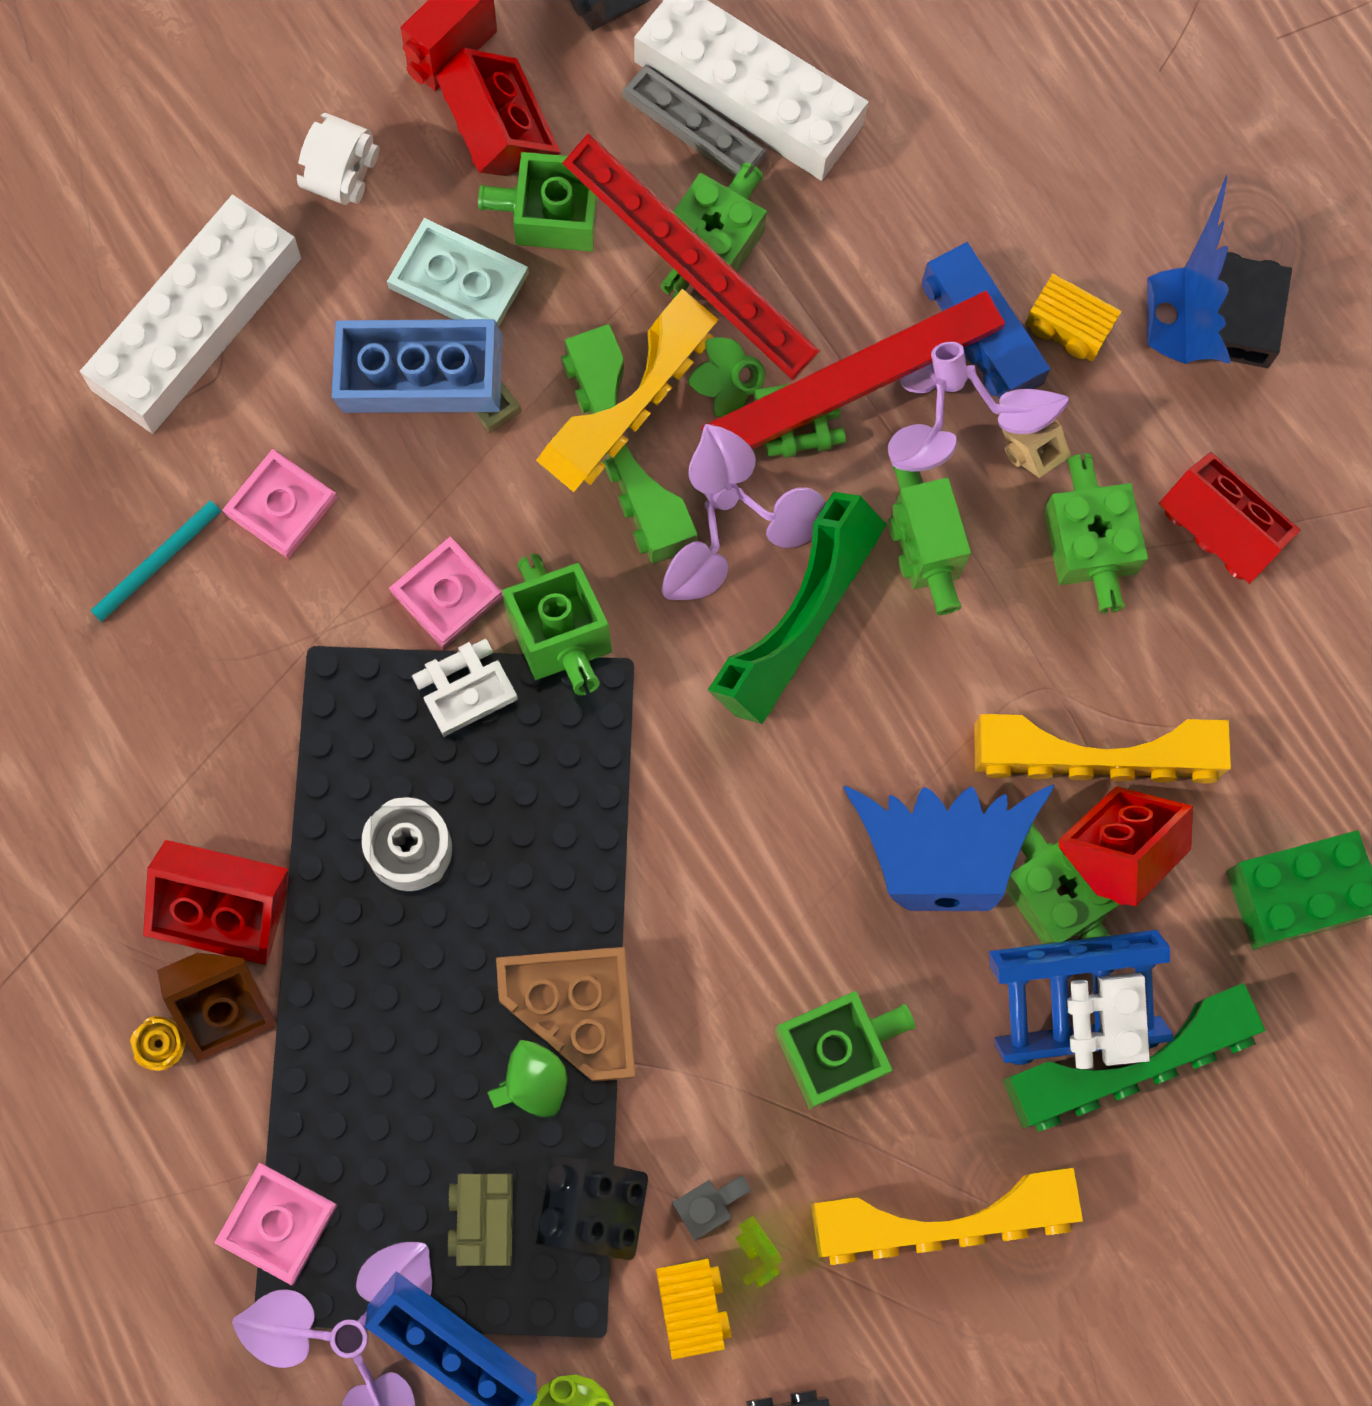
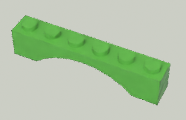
M607 324L565 339L566 355L561 356V362L568 379L575 377L579 387L578 390H575V396L581 412L586 413L589 411V414H594L616 406L618 390L624 375V358L610 325ZM626 444L614 458L606 454L608 459L603 461L606 466V473L611 483L618 481L622 491V495L618 496V500L625 518L632 517L637 530L633 531V537L640 554L647 552L651 564L675 556L686 545L697 541L698 534L683 499L667 491L650 478L634 460Z

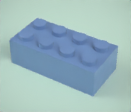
M495 319L335 321L331 398L343 413L500 412L503 334Z

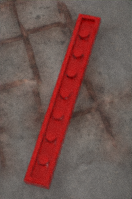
M587 133L562 162L569 171L791 380L794 381L821 352L819 348L591 134Z
M986 290L708 424L737 434L753 450L933 363L931 352L937 345L945 342H957L965 348L1004 329L1005 322Z

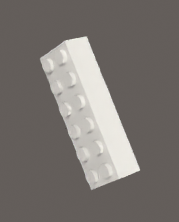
M663 0L634 37L635 63L641 67H644L645 64L709 110L821 181L864 126L869 101L708 0Z
M232 194L80 370L91 391L154 434L302 259L295 237Z

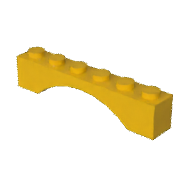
M682 289L647 332L648 357L646 370L639 388L628 399L610 409L590 415L572 416L548 443L536 461L573 492L576 491L583 481L591 485L606 467L600 462L603 457L608 454L614 458L628 441L623 435L625 431L630 427L636 432L651 414L645 409L651 401L658 406L672 389L667 383L668 380L674 376L679 381L694 363L688 358L690 354L695 351L698 355H701L706 349L705 341L714 337L709 332L719 319Z
M980 714L974 724L975 772H986V776L989 778H1008L1012 776L1011 773H1028V778L1049 779L1053 777V774H1069V779L1090 780L1094 778V775H1110V780L1123 782L1135 780V776H1151V781L1165 783L1176 781L1177 777H1192V782L1207 784L1217 782L1218 778L1231 769L1229 720L1187 719L1173 731L1152 742L1130 748L1117 749L1083 747L1060 740L1038 728L1023 715Z
M1074 1168L1023 1175L1009 1192L989 1207L970 1216L951 1221L922 1222L899 1218L876 1209L858 1197L811 1204L818 1258L829 1256L830 1265L856 1262L855 1253L871 1250L873 1252V1259L900 1256L898 1247L916 1245L917 1253L943 1250L942 1241L959 1239L960 1247L986 1244L985 1235L1002 1233L1003 1241L1029 1238L1028 1229L1044 1227L1046 1235L1072 1232L1070 1223L1083 1221Z

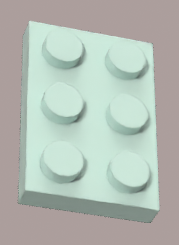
M424 218L387 280V285L389 289L449 318L495 319L499 327L529 275V270L527 266Z

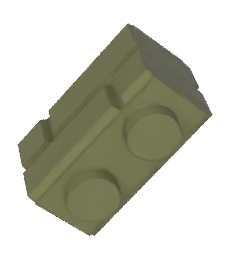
M458 1174V1184H450L449 1211H457V1229H449L448 1256L456 1257V1266H512L513 1175Z

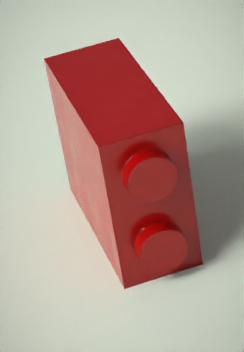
M428 0L400 27L403 40L402 48L405 52L406 69L409 75L419 84L425 82L434 91H437L440 85L436 75L463 47L479 50L497 32L494 0Z

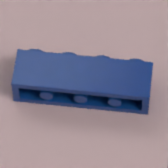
M965 242L927 262L922 278V286L927 297L931 301L936 300L942 311L987 290L1005 322L1004 329L964 348L967 359L972 364H977L983 373V380L990 394L998 396L1000 399L1004 393L1012 390L1036 389L1043 385L1051 368L969 243Z
M395 1271L368 1304L365 1328L470 1405L531 1406L537 1399L535 1373L397 1271Z

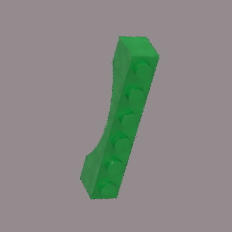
M833 491L813 523L812 546L808 567L801 587L790 608L779 623L762 640L744 651L729 656L708 688V691L735 717L759 724L764 723L887 526L862 496Z
M1242 983L1196 1002L1185 1023L1174 1035L1173 1041L1168 1042L1150 1056V1061L1138 1062L1119 1069L1095 1071L1070 1068L1048 1061L1003 1080V1083L1022 1128L1035 1125L1037 1132H1041L1061 1124L1059 1115L1074 1109L1078 1117L1100 1108L1098 1099L1113 1093L1117 1101L1139 1092L1138 1082L1152 1077L1154 1084L1157 1085L1177 1077L1179 1074L1176 1067L1191 1062L1193 1069L1214 1062L1218 1060L1215 1055L1217 1050L1229 1046L1233 1054L1256 1044L1253 1036L1266 1030L1245 984Z

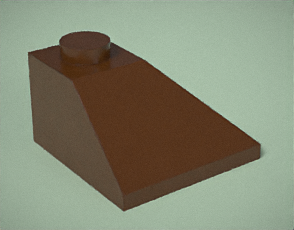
M197 952L157 970L163 1001L197 1062L277 1026V1022L244 958Z

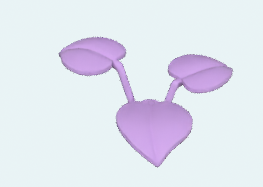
M957 342L941 343L931 352L933 363L900 378L902 387L913 393H927L937 387L935 425L931 428L928 425L915 424L904 427L896 432L888 444L889 458L892 467L894 466L905 471L933 469L951 458L957 446V439L953 433L941 431L943 427L945 391L955 392L962 389L968 378H970L990 410L995 414H999V426L1003 430L1015 434H1031L1046 428L1068 406L1069 397L1037 389H1016L1004 393L1000 397L999 405L994 402L976 375L975 366L966 365L963 346Z
M705 424L699 445L692 456L688 474L694 488L704 493L708 499L704 503V507L708 514L711 546L708 548L705 543L694 541L686 545L675 555L663 580L662 594L664 598L669 600L699 599L712 594L723 584L727 577L728 563L724 556L717 554L720 544L715 517L716 508L728 510L737 504L738 499L742 500L764 519L771 521L766 530V536L771 543L783 548H794L812 540L813 523L825 506L826 501L817 491L799 487L784 493L777 500L774 506V513L766 511L736 484L747 480L753 473L756 458L752 448L737 434L718 426Z
M404 1242L386 1247L372 1255L363 1264L357 1277L356 1288L359 1295L371 1302L395 1271H397L430 1296L432 1275L428 1246L420 1242ZM278 1290L261 1297L248 1309L234 1317L232 1321L233 1328L243 1346L257 1359L273 1367L287 1368L302 1363L309 1354V1338L330 1341L331 1347L337 1355L343 1358H353L366 1385L353 1387L346 1394L342 1406H415L412 1389L399 1374L389 1372L381 1375L375 1381L373 1380L361 1355L369 1341L368 1331L365 1328L367 1311L358 1321H341L333 1328L332 1332L311 1330L310 1328L315 1318L311 1303L296 1291Z

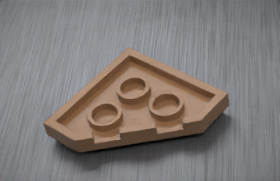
M625 947L496 958L499 1002L592 1082L635 1078Z

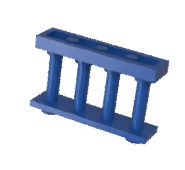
M1157 930L989 951V962L992 972L999 984L1005 983L1008 985L1011 1035L994 1037L995 1046L1004 1063L1024 1065L1031 1063L1034 1059L1075 1054V1052L1070 1050V1036L1074 1035L1073 1027H1070V1015L1067 999L1069 998L1068 979L1074 974L1091 973L1093 976V994H1098L1097 977L1110 976L1114 969L1135 968V973H1141L1145 977L1149 1048L1156 1047L1159 1043L1173 1041V1033L1162 1017L1154 1016L1152 968L1156 964L1170 962V946ZM1048 978L1051 985L1053 1030L1028 1033L1025 984L1029 980ZM1094 1011L1095 1024H1091V1032H1101L1099 1011Z

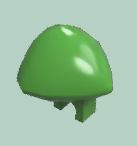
M520 1040L510 1055L506 1080L499 1084L500 1087L491 1089L487 1093L494 1108L513 1102L533 1115L539 1117L555 1116L560 1110L566 1092L567 1074L565 1066L558 1056L546 1047L535 1042Z

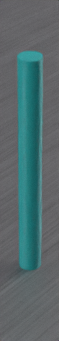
M209 500L90 610L91 613L100 622H103L221 513L218 506Z

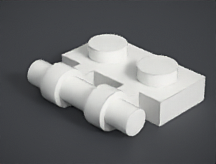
M486 638L473 645L468 642L458 647L459 652L439 662L434 659L425 664V669L412 675L419 690L432 683L435 684L437 691L425 696L424 700L443 737L518 700L517 694L498 660L485 667L482 666L480 659L493 653ZM466 666L468 667L471 674L449 684L446 676Z
M1141 973L1097 977L1098 994L1090 995L1087 980L1071 981V997L1067 999L1068 1013L1073 1014L1074 1035L1070 1036V1050L1075 1052L1076 1068H1092V1052L1097 1049H1102V1061L1106 1065L1150 1061L1145 977ZM1094 1011H1099L1101 1032H1091L1090 1014Z

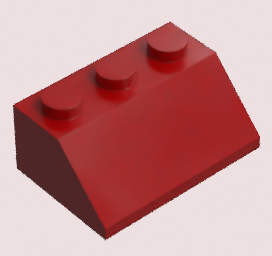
M463 47L436 75V79L443 92V98L451 109L458 131L463 136L471 153L472 161L479 173L508 176L519 172L521 152L559 155L561 153L517 58Z
M1212 452L1190 467L1158 503L1165 510L1166 517L1177 526H1184L1195 536V542L1199 547L1208 553L1216 554L1225 562V568L1232 576L1239 580L1244 579L1248 584L1301 531Z
M1116 786L1059 839L1058 847L1096 895L1112 899L1121 905L1137 906L1191 851L1193 806Z
M165 840L147 867L143 936L226 956L244 958L247 961L266 965L285 903L288 868Z

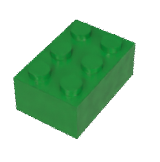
M1359 830L1241 861L1226 871L1252 950L1372 918V867Z

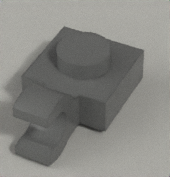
M743 1175L717 1191L711 1181L708 1180L672 1203L695 1241L731 1219L732 1217L725 1206L750 1192L751 1188Z

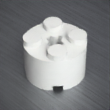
M323 113L321 117L325 121L322 124L314 122L304 141L298 163L305 166L304 177L297 174L298 186L343 205H347L350 202L358 204L364 195L366 184L363 180L368 167L373 168L379 157L380 147L373 144L371 130L331 114Z
M403 797L386 802L372 817L370 816L365 823L362 833V849L368 864L380 881L398 890L415 891L438 882L443 877L451 860L452 841L443 818L429 804L416 798ZM412 837L417 845L411 846L409 852H403L398 845H404L406 838Z

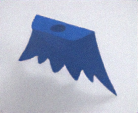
M1227 175L1206 226L1185 267L1162 271L1147 278V344L1162 355L1184 364L1204 359L1231 363L1228 350L1219 334V331L1226 325V321L1222 315L1218 314V310L1229 291L1227 284L1218 280L1226 259L1228 246L1217 249L1224 226V221L1219 226L1218 222L1225 195ZM1160 303H1169L1175 307L1177 319L1173 323H1162L1156 317L1155 310Z
M1055 785L1047 786L1033 793L1009 811L1007 810V795L1004 794L996 799L985 813L982 812L974 787L964 790L952 803L949 811L946 810L944 804L933 791L923 787L917 797L912 814L893 795L889 796V811H886L864 794L847 786H843L868 832L883 871L888 894L896 903L909 911H989L1003 898L1012 868L1024 839Z

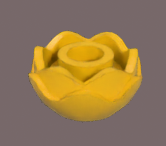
M161 1016L147 1018L132 1033L130 1039L135 1061L140 1066L154 1071L165 1070L175 1065L182 1057L186 1041L176 1022ZM158 1040H162L163 1042L160 1048H157L155 1046V1043Z

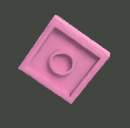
M272 449L224 507L223 512L234 522L289 559L337 500L338 496L336 492Z
M451 536L389 587L392 595L443 650L503 600L502 591Z
M259 1163L218 1235L215 1244L284 1282L294 1285L338 1205L266 1165Z

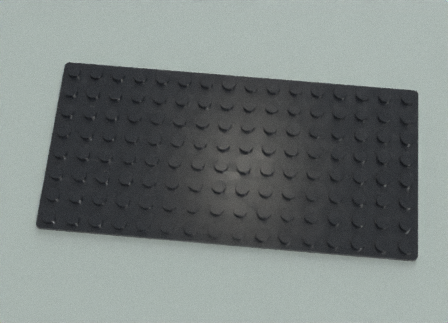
M326 646L310 647L306 656L266 1166L336 1203L338 1206L294 1285H290L257 1267L255 1302L273 1291L292 1290L302 1294L311 1303L315 1313L311 1328L333 1329L344 1320L358 1321L367 1311L368 1304L370 1303V1301L365 1300L359 1295L356 1288L357 1277L363 1264L372 1255L391 1245L404 1242L425 1243L429 1248L432 1275L430 1296L479 1333L603 1337L607 1332L610 1257L536 1244L552 1155L587 1159L614 1165L617 1080L592 1082L499 1002L496 958L623 947L634 663L628 658L598 657L590 660L589 663L600 682L599 686L590 693L584 681L582 685L586 695H577L573 690V685L566 670L535 680L524 654L492 653L480 659L482 666L485 667L498 660L517 694L518 700L443 737L424 700L425 696L437 691V688L432 683L419 690L412 675L425 669L426 663L434 659L439 662L457 652ZM466 666L446 676L449 684L471 674ZM396 798H416L429 804L441 815L451 837L452 856L443 877L438 882L420 890L402 891L386 885L375 875L363 853L362 833L365 823L383 804ZM407 837L405 844L398 846L401 847L403 852H409L411 846L417 844H415L412 837ZM520 1040L535 1042L546 1047L557 1055L565 1066L567 1074L566 1092L560 1110L555 1116L539 1117L528 1113L513 1102L494 1108L487 1092L500 1087L499 1084L506 1080L510 1055ZM458 1174L513 1175L512 1266H456V1257L448 1256L449 1229H457V1211H449L450 1184H458Z

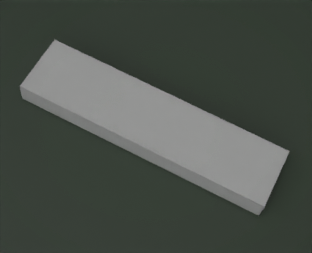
M646 64L622 90L623 99L734 178L743 163L752 164L748 171L751 174L754 167H757L766 157V150Z

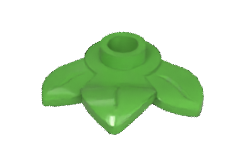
M713 337L705 341L709 361L703 362L694 369L688 379V384L697 393L714 397V415L723 417L742 408L748 395H752L755 393V390L761 389L766 374L760 360L753 356L745 355L738 342L729 338ZM743 368H747L750 372V377L746 382H742L739 377L740 371Z

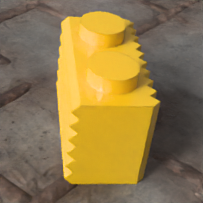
M1052 274L1032 306L1025 324L1027 327H1031V331L1037 337L1044 340L1053 339L1054 342H1059L1061 346H1065L1066 351L1073 357L1078 359L1087 358L1089 361H1094L1122 311L1061 277Z
M709 1259L657 1268L656 1274L672 1360L725 1350L723 1340L731 1338L727 1311L718 1312L715 1294L723 1293L719 1267H710Z

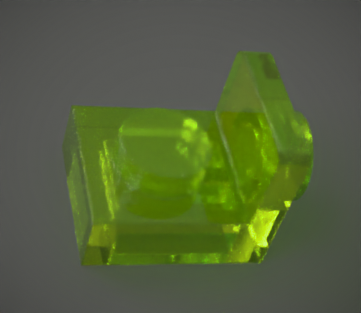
M752 1215L737 1226L742 1234L736 1240L750 1260L758 1256L762 1261L760 1265L741 1278L746 1286L755 1281L760 1288L780 1273L776 1265L783 1261V1258Z

